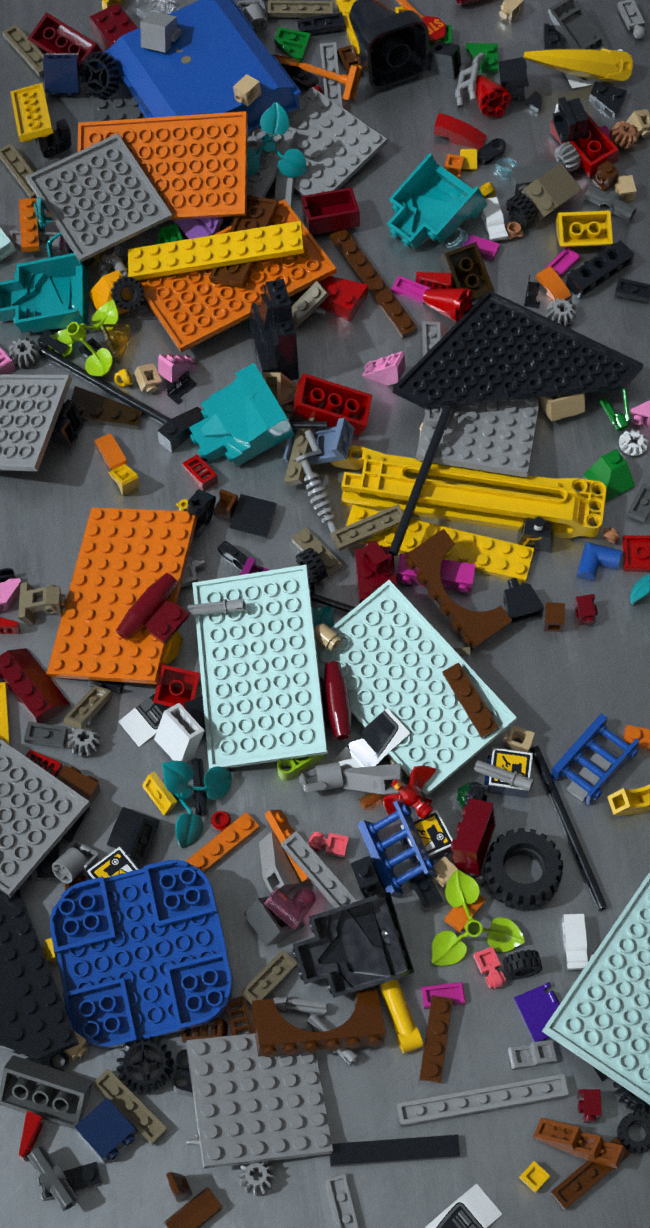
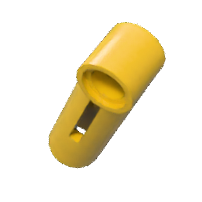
M395 979L381 984L379 989L393 1023L402 1053L404 1054L423 1047L420 1032L415 1026L399 980Z

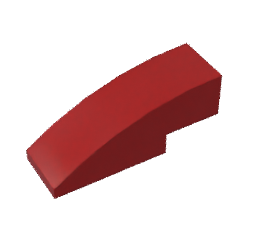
M438 113L434 124V134L450 138L449 143L478 150L484 146L487 135L460 119Z

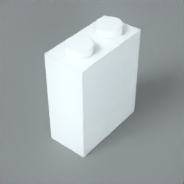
M178 703L164 711L154 739L173 760L188 762L195 757L205 730Z

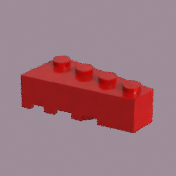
M330 276L320 281V284L330 295L318 307L327 309L328 312L351 322L368 297V284ZM310 287L294 294L293 296L300 298Z

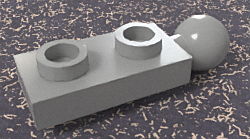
M625 0L618 2L617 7L628 30H634L633 35L636 39H643L646 36L645 22L635 1Z

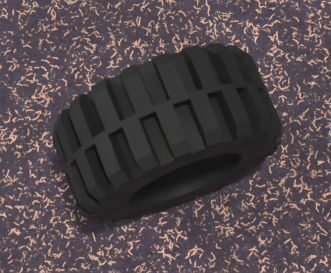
M518 828V832H514L513 829L509 830L506 836L501 834L497 837L496 842H492L486 855L483 872L485 873V883L488 884V891L490 894L495 893L494 899L498 902L503 900L505 902L504 906L508 908L513 905L516 906V910L522 911L523 907H527V910H533L535 905L541 907L545 905L546 900L550 901L553 898L554 893L559 888L564 866L563 860H560V850H555L556 844L552 840H546L547 835L543 833L538 835L536 830L530 829V832H526L525 828ZM526 855L539 863L542 869V876L539 880L530 884L518 883L507 875L504 870V864L506 860L513 856Z

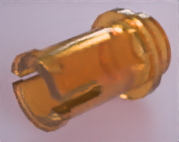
M368 792L359 798L358 801L365 810L378 800L382 801L384 794Z

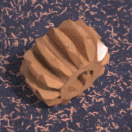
M622 120L614 124L610 130V140L619 149L621 147L624 150L627 148L631 149L638 140V130L634 129L635 125H630L629 122L625 123Z

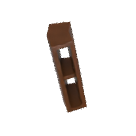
M206 1187L163 1223L167 1228H200L219 1213L223 1206L211 1190Z

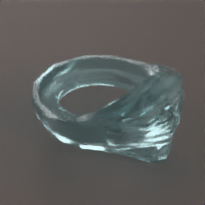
M500 158L495 163V170L501 179L511 176V169L500 166L502 163H509L513 168L517 167L516 162L510 158Z
M457 228L453 234L460 233L459 238L453 243H448L449 237H447L443 242L449 249L457 248L466 244L470 237L463 228Z

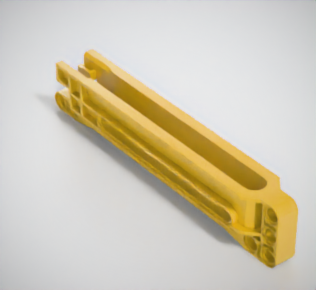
M350 445L347 459L333 461L331 464L335 467L353 470L363 469L362 474L344 472L341 490H343L341 505H356L383 511L399 504L404 512L423 461H418L416 458L383 454L365 447ZM432 463L413 516L519 531L525 518L535 519L541 517L544 520L553 522L554 537L568 539L577 536L596 537L600 533L603 521L606 486L600 481L580 478H545L527 475L526 478Z

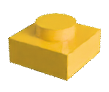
M533 1161L520 1175L519 1179L536 1193L550 1178V1175Z

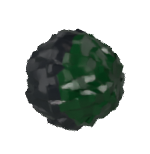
M468 782L461 788H458L456 801L462 810L465 805H468L470 798L487 802V795L484 794L487 789L478 782Z

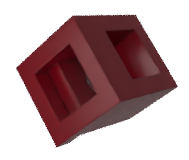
M371 541L364 546L363 558L375 574L391 565L392 555L390 553L387 554L386 549L382 545L380 546L377 541Z
M595 594L575 597L574 609L578 625L590 626L596 623L595 616L598 615L596 604H594Z
M579 1089L577 1099L581 1100H578V1113H582L584 1123H596V1120H600L602 1116L601 1090Z

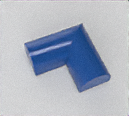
M585 542L576 577L595 581L599 565L617 570L622 551Z

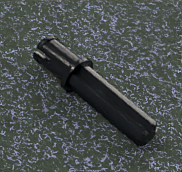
M194 758L191 761L194 772L193 786L205 787L203 760ZM194 790L192 798L195 800V814L202 816L203 812L205 816L208 814L206 791Z

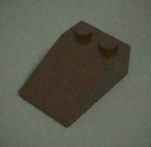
M477 242L449 251L439 257L445 273H451V285L453 288L472 290V300L482 297L488 290L495 292Z

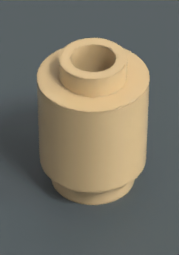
M324 623L314 627L315 640L323 648L334 651L339 646L341 638Z

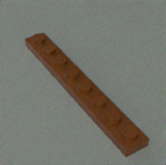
M342 229L331 234L330 240L361 283L368 284L369 294L400 337L403 339L417 332L418 327L348 231Z

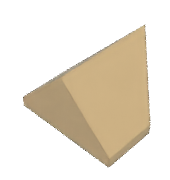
M281 372L262 373L277 402L290 399L296 392L297 385Z

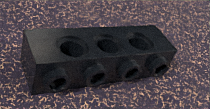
M621 240L615 244L613 243L603 252L597 253L591 260L582 263L576 270H571L567 274L566 286L580 299L630 266L633 262L634 253Z

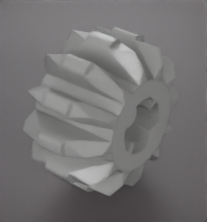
M568 142L555 149L554 156L556 162L562 161L568 172H572L581 166L580 154H578L574 145Z
M557 297L555 301L551 300L547 307V318L565 327L568 324L572 325L577 314L576 305H573L571 300L566 301L565 297L562 300Z
M27 337L24 340L19 338L18 342L12 341V346H9L8 355L14 365L19 364L20 368L24 365L29 368L30 363L35 365V360L39 359L38 346L35 345L33 340L29 341Z
M87 723L82 730L71 729L72 734H68V746L72 748V753L76 754L79 752L80 757L84 753H87V756L90 757L91 751L97 753V746H101V741L99 740L101 735L97 732L95 726L90 728V725Z
M268 1161L261 1164L260 1162L249 1163L248 1167L241 1164L240 1168L244 1172L238 1173V1178L243 1179L239 1182L240 1187L246 1186V1193L253 1189V1195L257 1196V1189H260L261 1193L265 1194L264 1186L272 1188V1183L268 1180H274L275 1175L270 1174L273 1171V1166L266 1167ZM254 1172H259V1176H261V1178L258 1177L259 1180H254Z

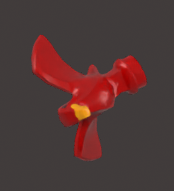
M423 765L414 766L410 774L409 785H405L397 778L394 779L391 785L399 793L383 797V805L386 812L390 815L397 811L393 803L397 800L406 803L409 807H414L417 810L416 815L422 820L425 819L434 808L431 806L432 800L422 795V788L433 776L436 769Z

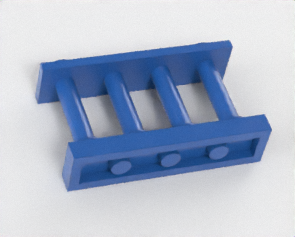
M602 713L553 766L551 776L557 781L561 776H567L587 791L586 803L588 804L593 799L596 801L601 796L602 789L629 758L633 759L639 752V740L635 739L631 745L626 743L607 729L608 717ZM598 735H603L625 752L617 759L595 742V738ZM586 748L592 749L611 763L612 766L607 772H604L585 758L583 751ZM574 762H579L600 778L594 787L571 770L570 766Z
M396 800L393 802L397 810L375 824L362 820L357 825L386 892H390L392 897L397 898L403 894L401 887L405 882L423 872L433 877L437 874L434 869L436 867L435 863L428 856L410 815L412 814L410 807L406 803ZM400 818L404 829L386 840L380 841L378 837L379 830ZM408 836L412 847L389 859L385 853L386 848ZM416 854L420 865L396 877L393 871L394 866Z

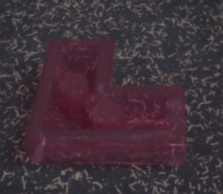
M276 887L263 904L293 930H296L315 903L316 896L311 890L301 888L291 899Z

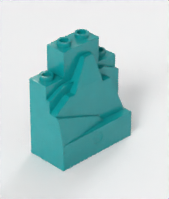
M429 153L388 199L392 205L391 209L396 214L389 220L387 226L390 229L389 233L397 239L399 237L406 247L409 248L411 246L416 250L427 236L433 241L437 239L442 243L453 234L464 220L469 217L474 220L488 204L477 186L472 189L437 164L433 155Z
M74 253L16 264L14 279L0 282V320L2 322L13 320L15 326L22 333L30 331L36 333L45 331V329L64 330L67 329L71 322H77L79 325L83 323L89 326L88 271L84 264L79 262Z
M255 363L236 372L237 378L232 384L215 392L207 400L201 402L203 407L201 413L205 419L189 427L192 432L189 435L194 445H199L200 448L197 450L201 458H206L208 463L226 455L229 462L233 461L237 467L294 435L285 413Z

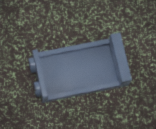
M340 418L336 427L316 430L315 439L322 454L308 460L309 464L316 465L347 459L355 428L345 418ZM292 428L294 435L288 438L283 459L288 464L297 432L295 428Z

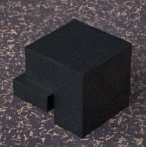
M520 57L499 61L501 86L507 89L512 98L518 97L519 102L525 101L524 87L529 86L526 59Z
M565 97L558 98L559 112L553 113L552 123L560 142L564 143L587 136L588 117L580 98L569 101Z
M67 399L63 403L50 437L51 441L71 448L78 439L76 434L84 425L74 401Z

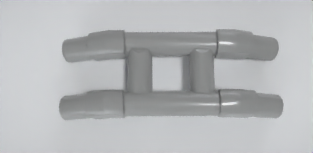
M479 53L473 61L466 59L460 66L458 84L455 90L457 107L464 106L463 89L467 87L470 101L477 100L476 81L480 63L485 57L483 53ZM471 74L470 79L465 81L466 76Z

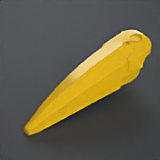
M546 49L524 52L525 59L582 78L610 83L628 80L633 68L631 55L628 52L619 50Z

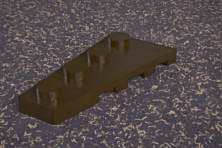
M74 387L71 400L74 401L83 422L139 430L143 416L141 410L83 388Z

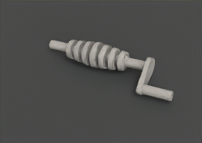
M308 430L304 433L313 452L303 454L295 460L297 463L301 462L306 477L304 482H309L306 485V489H312L308 492V496L315 495L314 498L310 499L311 504L318 502L313 507L315 510L321 509L317 514L319 517L324 516L321 521L328 525L332 533L338 529L334 522L336 514H331L334 511V507L328 508V505L332 504V500L325 501L330 494L329 492L322 494L327 488L325 486L319 487L323 482L321 479L316 480L319 475L312 471L308 459L322 454V451L319 449L312 430Z

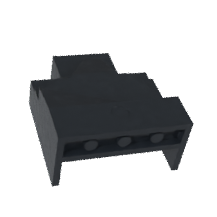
M284 279L268 281L266 285H263L264 294H260L261 302L252 303L248 320L249 334L261 375L263 372H281L291 381L299 379L297 338L292 321L290 298Z
M390 892L309 916V927L315 937L293 944V956L298 961L301 980L304 981V984L328 978L327 987L333 998L415 973Z

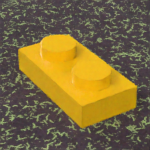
M156 772L148 774L142 787L164 816L170 814L177 800L166 789L165 784Z

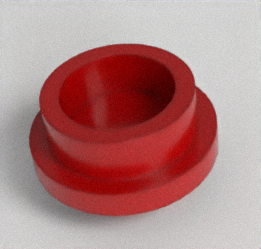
M218 811L213 814L211 824L216 830L223 831L231 825V817L225 811Z

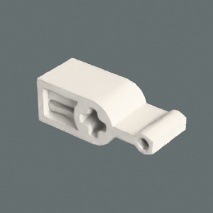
M498 198L485 199L488 205L480 214L484 227L488 231L490 241L508 239Z
M564 914L562 917V930L567 970H583L588 963L584 914Z

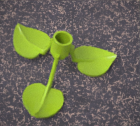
M113 299L108 301L94 313L91 320L94 327L84 325L83 323L79 325L77 322H71L67 329L60 330L52 336L53 339H57L68 346L62 354L63 358L72 353L75 340L83 342L93 353L85 362V369L91 376L100 377L106 375L112 367L113 357L106 348H101L95 352L84 340L86 338L85 329L98 331L101 328L103 331H109L114 328L119 320V312Z
M456 870L450 876L446 885L445 895L452 907L463 905L468 920L464 925L465 933L457 937L454 932L446 930L439 932L434 937L432 942V963L439 966L455 964L465 956L467 947L460 940L468 935L477 937L481 932H489L487 936L488 945L490 947L493 946L496 952L501 953L510 951L525 942L522 932L510 919L504 917L494 918L491 921V929L482 928L481 923L472 918L467 904H472L478 899L480 890L477 882L460 870Z

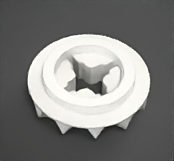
M632 428L630 431L625 430L620 436L619 446L624 453L638 456L647 450L649 440H647L646 434L643 435L640 430L634 431ZM631 439L638 440L637 444L630 443Z

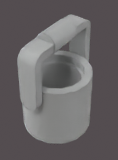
M238 1V8L253 26L255 34L263 32L268 27L267 11L263 1Z
M339 761L301 770L299 782L304 791H324L343 787ZM316 775L317 783L308 784L306 777Z
M72 841L52 864V871L60 881L66 884L71 883L83 870H89L98 861V852L78 841ZM81 852L87 854L88 856H91L92 858L87 862L85 856Z

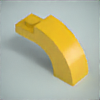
M650 785L637 789L623 788L607 796L613 815L625 816L649 811Z

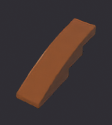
M544 1118L540 1119L533 1135L534 1139L554 1148L616 1169L619 1168L626 1151L623 1145L606 1142L601 1136L582 1132L580 1127Z

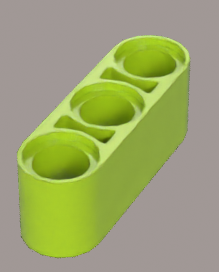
M327 754L307 756V759L304 761L298 758L280 760L277 763L278 776L284 781L291 780L299 775L301 770L308 769L324 759ZM285 766L291 768L289 771L282 770V768Z

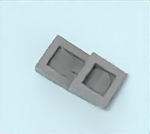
M552 1040L532 1042L530 1045L508 1048L512 1070L535 1067L557 1061Z

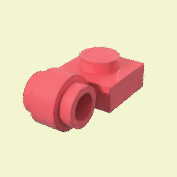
M313 832L309 838L308 845L313 851L317 852L326 847L325 854L345 858L349 837L329 833L328 839H325L324 834Z
M493 946L473 954L481 975L489 973L485 979L490 989L503 986V983H506L503 972L496 970L501 967V963Z

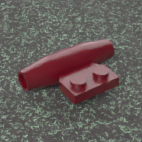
M166 572L150 585L127 611L116 629L117 634L128 641L146 626L149 633L165 645L190 616L187 611L175 602L167 601L178 581Z
M332 661L325 664L324 690L321 689L325 728L329 727L330 724L336 740H347L351 737L352 715L348 686L340 662Z

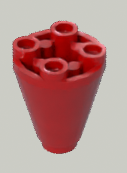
M478 75L476 97L479 110L487 117H501L509 106L512 98L505 87L488 77Z
M467 288L427 289L423 295V303H426L433 310L457 323L474 305L472 304L473 291Z

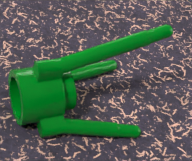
M623 389L625 415L623 413L615 414L606 397L604 401H600L617 432L627 429L630 426L628 421L632 420L629 414L626 389Z

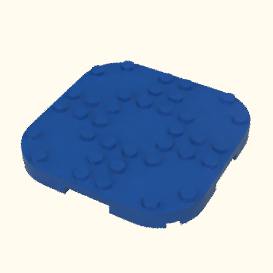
M166 860L119 875L83 881L63 892L62 897L56 906L53 907L50 917V931L63 985L65 1009L74 1031L85 1038L88 1043L102 1048H115L124 1046L127 1043L132 1044L133 1041L140 1042L141 1036L144 1040H148L150 1036L156 1038L199 1027L215 1020L228 1006L233 993V974L215 893L205 874L190 863L181 860Z

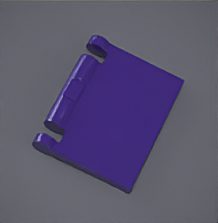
M550 982L514 997L534 1042L550 1038L542 1030L560 1005L554 991H550L547 994L544 991L552 987Z

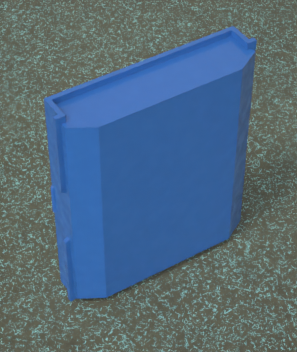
M198 0L168 14L177 17V28L182 29V35L175 42L171 41V48L166 53L141 48V28L122 35L109 49L104 51L109 53V56H114L113 61H118L117 67H120L118 71L122 75L120 78L146 118L246 111L248 113V132L261 127V116L274 102L279 103L287 114L300 108L299 95H301V91L276 57L272 56L254 32L253 26L233 0ZM177 48L183 52H177L175 49ZM184 56L191 57L189 63H182L181 59ZM246 74L260 82L262 92L249 106L239 103L234 97L233 86Z

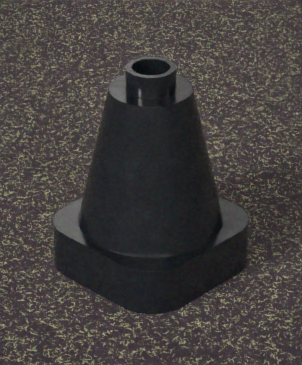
M357 0L353 3L349 19L359 44L360 65L363 66L362 74L372 87L384 89L418 77L426 70L430 61L429 31L427 25L416 12L407 10L396 13L377 0Z

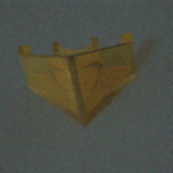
M102 324L105 345L116 359V363L120 364L131 337L130 325Z

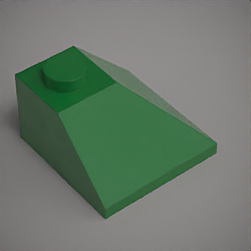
M617 449L601 456L583 474V477L587 480L600 481L605 484V503L635 487L628 464Z

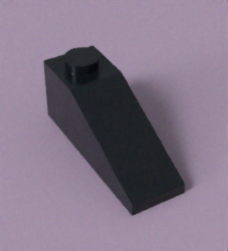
M197 406L165 423L157 430L159 443L171 453L176 450L192 434L189 427L205 419L201 409Z

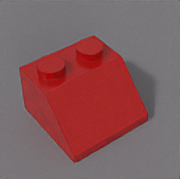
M162 664L153 703L170 707L180 703L184 707L183 702L195 698L200 673Z

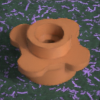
M510 222L505 225L508 239L523 236L521 225L518 222Z
M611 527L608 529L603 528L602 537L606 541L613 544L617 540L620 541V535H618L619 532Z

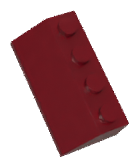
M47 12L28 37V41L49 54H79V67L83 66L82 61L85 60L87 55L93 52H103L97 43Z
M27 648L8 650L0 655L1 680L6 682L8 689L35 723L44 724L71 706Z

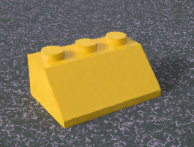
M611 211L558 213L556 232L560 247L613 245Z

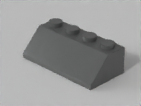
M13 1055L3 1069L0 1085V1105L23 1113L30 1111L42 1116L45 1120L75 1129L74 1127L81 1121L93 1081Z

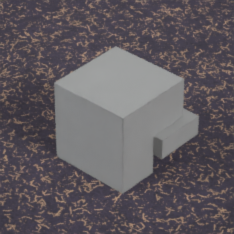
M152 11L140 22L141 48L166 53L171 48V41L175 42L182 35V29L177 28L176 16Z

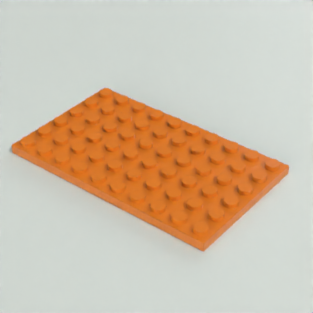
M246 111L78 123L77 152L117 133L119 134L171 212L172 218L169 220L247 216L248 113Z
M283 199L278 202L279 206L271 225L301 220L286 200ZM302 223L304 253L255 261L243 288L210 282L209 277L213 268L138 281L144 287L145 296L143 298L182 353L248 319L252 303L261 302L260 294H264L263 285H266V282L284 279L288 295L291 297L312 286L316 281L320 282L337 273V269ZM230 226V227H228V228H226V229H224V230H222V231H220V232H218V233H216V234H214V235L223 234V233H229V231H230V229H231L232 226Z
M91 508L64 606L66 609L61 617L46 673L49 677L145 684L158 683L167 643L164 645L153 637L146 626L128 641L119 636L116 629L127 611L145 590L166 572L178 581L167 601L177 604L198 516L191 515L187 511Z

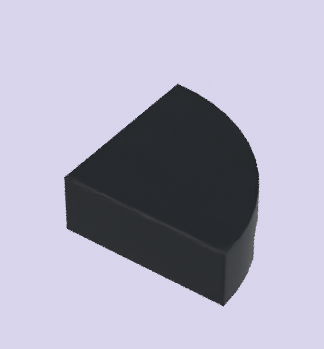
M535 91L525 100V105L537 113L541 109L542 98Z

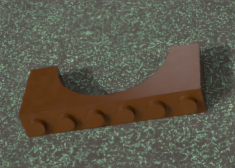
M445 529L408 552L404 558L406 560L405 564L417 575L418 582L426 587L429 597L440 606V612L451 621L450 624L454 631L459 632L462 636L465 646L474 650L507 627L512 620L502 606L483 612L471 611L459 606L448 596L441 582L440 569L444 556L453 548L455 543Z
M377 989L356 991L355 1010L351 1017L341 1026L324 1032L305 1031L291 1025L278 1012L274 999L252 1001L251 1015L258 1057H273L279 1054L293 1055L299 1052L314 1053L319 1050L335 1051L339 1048L355 1049L360 1046L369 1045L376 1047L384 1044L386 1030Z

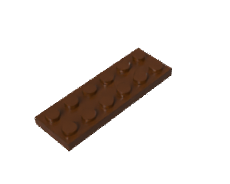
M247 195V216H236L229 232L270 226L279 206L278 200ZM255 261L214 267L209 277L210 282L243 288Z

